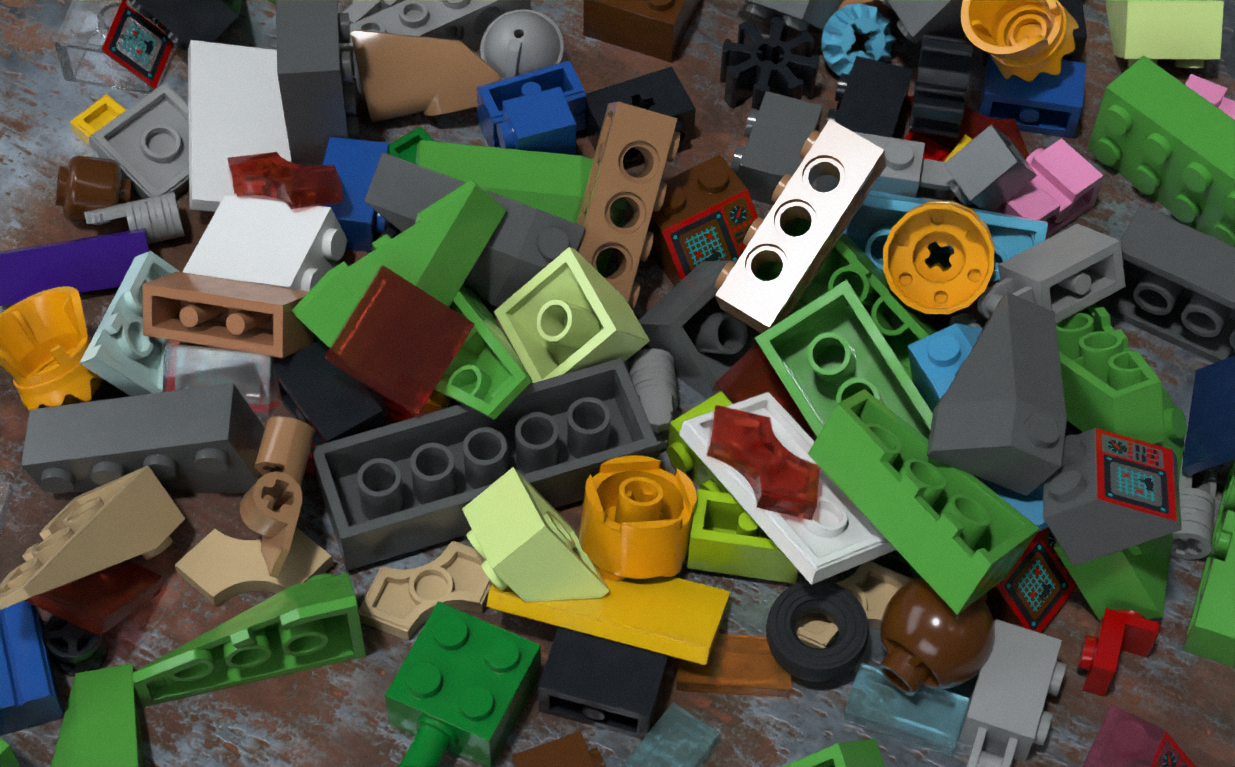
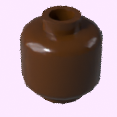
M80 155L74 156L68 162V166H59L55 205L63 206V212L68 219L86 221L84 215L86 211L129 202L131 179L121 178V167L115 160Z

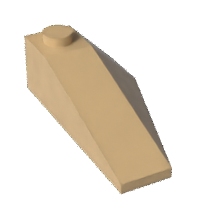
M147 465L76 496L39 533L43 541L29 547L22 557L26 562L12 570L0 584V610L139 555L148 560L167 549L173 542L169 535L184 521L185 517L150 467Z

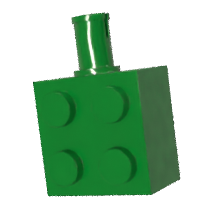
M438 601L385 694L389 725L415 736L397 767H438L447 750L484 767H493L541 676V645Z

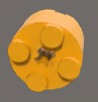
M628 455L609 459L600 465L599 473L593 477L590 474L585 486L579 542L582 550L596 565L603 579L620 581L624 578L672 577L680 572L688 552L697 500L695 486L685 473L676 468V474L674 475L660 469L661 460L652 457Z

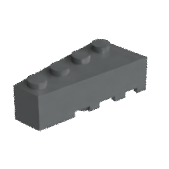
M234 383L29 410L21 466L44 492L52 493L88 492L147 465L167 493H246L263 476V474L255 469V464L265 427Z

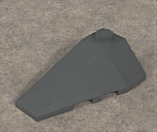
M382 152L364 202L403 232L416 224L415 221L418 213L466 182ZM485 190L501 203L507 211L464 282L491 305L499 307L568 247L574 248L577 251L585 227Z
M1006 292L977 337V342L970 354L955 373L956 377L947 392L940 398L933 410L926 456L1027 496L1061 467L1067 417L1055 313Z

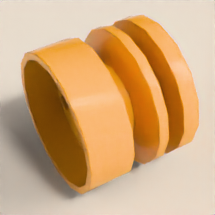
M929 201L911 208L891 228L883 247V272L891 291L906 306L925 314H951L969 307L985 292L994 272L995 243L988 225L973 209L954 201ZM937 242L940 247H945L949 244L952 246L954 252L949 257L951 264L949 267L944 268L939 262L931 265L927 261V258L932 253L931 243Z

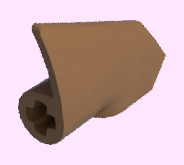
M357 29L353 30L351 34L362 88L373 123L423 112L426 116H434L477 107L476 87L497 82L501 78V74L460 40Z
M282 416L267 419L255 464V469L263 474V476L246 492L240 503V514L243 522L249 529L262 534L261 553L267 564L269 576L278 578L293 541L302 505L301 485L315 434L313 427L307 423Z

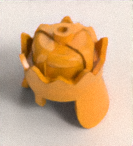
M963 0L961 7V24L967 38L979 49L990 53L991 59L995 62L1005 79H1009L1011 75H1016L1025 81L1031 82L1041 72L1058 75L1061 72L1062 57L1073 52L1075 49L1073 30L1079 28V25L1058 0Z
M63 286L41 291L17 302L0 314V367L12 375L13 384L18 390L23 407H27L28 410L90 402L91 397L96 393L103 381V378L79 364L93 337L88 334L80 294L74 287Z

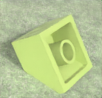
M1106 0L1113 53L1115 56L1128 59V67L1132 66L1144 55L1155 64H1157V59H1175V67L1204 68L1205 59H1220L1224 1Z
M568 247L494 311L520 361L533 380L532 383L618 358H622L623 362H625L650 341L627 300L579 252L571 247Z
M514 467L462 508L472 529L466 536L476 551L486 559L481 564V567L492 583L501 591L509 586L525 602L602 598L610 591L596 565L582 550L577 531Z

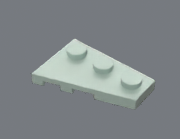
M152 251L136 256L79 364L130 396L172 391L178 341L143 335V283L180 271Z

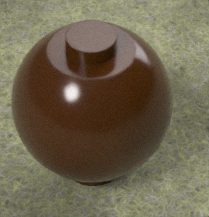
M922 577L902 586L889 600L881 620L880 637L887 656L878 667L884 677L900 691L914 696L922 685L933 689H948L964 684L976 676L989 659L995 641L993 616L988 605L985 603L988 600L987 594L985 593L957 615Z

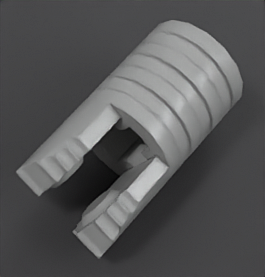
M174 192L84 212L86 223L94 225L108 223L112 219L126 216L130 231L146 228L149 244L185 237Z
M655 348L643 349L630 357L628 370L659 444L658 451L663 448H667L670 422L673 421V412L678 406L674 357L665 350Z
M1182 457L1179 479L1182 530L1173 533L1170 555L1186 560L1201 559L1208 556L1212 551L1217 472L1210 469L1203 470L1192 484L1193 474L1187 476L1183 471Z

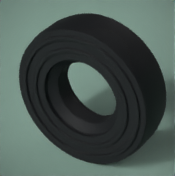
M822 580L812 585L808 581L800 582L783 591L773 603L766 625L768 647L776 662L793 676L815 682L837 679L852 670L864 654L869 635L867 616L858 599L842 586ZM810 613L824 614L836 623L839 637L829 647H809L796 634L795 625L798 620Z

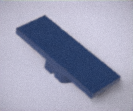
M1235 355L1196 370L1182 469L1187 476L1235 459Z

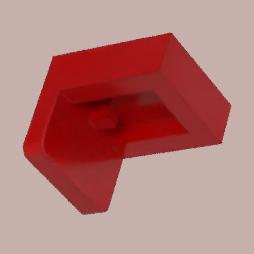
M1105 608L1094 637L1085 635L1079 654L1077 667L1087 670L1082 691L1104 697L1115 675L1120 650L1144 657L1149 656L1159 635L1160 623L1146 619L1136 611H1116Z

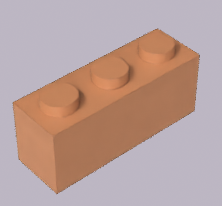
M174 272L143 283V335L283 358L314 343V333L292 312V309L309 291Z

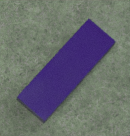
M146 228L0 251V306L16 304L31 295L56 287H74L79 293L120 287L134 258L150 251Z

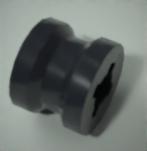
M83 607L65 608L51 616L45 625L43 635L45 644L51 653L54 665L61 673L75 677V673L101 668L107 659L109 649L99 619L92 611ZM84 640V646L78 649V645Z

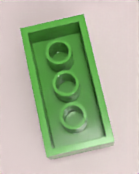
M1143 55L1106 87L1087 150L1094 154L1101 163L1110 166L1132 182L1139 191L1148 194L1170 210L1181 222L1187 223L1195 230L1215 236L1222 242L1235 247V120Z
M847 280L755 337L816 437L820 434L839 402L865 389L929 440L933 416L932 411Z

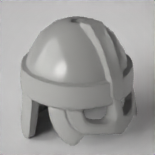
M513 10L499 16L484 32L480 46V58L501 74L500 80L570 61L564 38L556 23L545 14L534 10Z

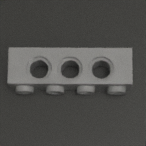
M405 0L351 24L350 31L351 34L353 30L357 29L460 40L474 51L480 48L484 32L495 19L513 10H531L530 0ZM352 38L351 43H343V46H353ZM353 47L355 76L353 78L357 79V88L365 98Z

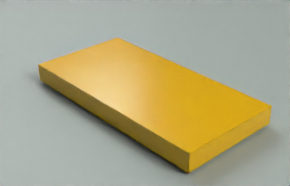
M659 576L647 579L624 578L620 581L604 579L610 591L602 598L525 602L509 586L501 591L492 584L489 589L486 607L701 665L707 664L724 618L731 592L673 576Z

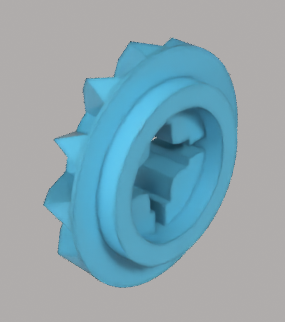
M850 4L838 9L827 21L822 34V51L828 66L833 72L841 76L842 73H851L856 56L885 63L892 60L890 52L892 44L896 39L891 35L889 28L891 20L883 17L877 11V7L865 4ZM854 32L858 34L872 33L864 43L867 50L865 53L863 51L847 52L856 41Z

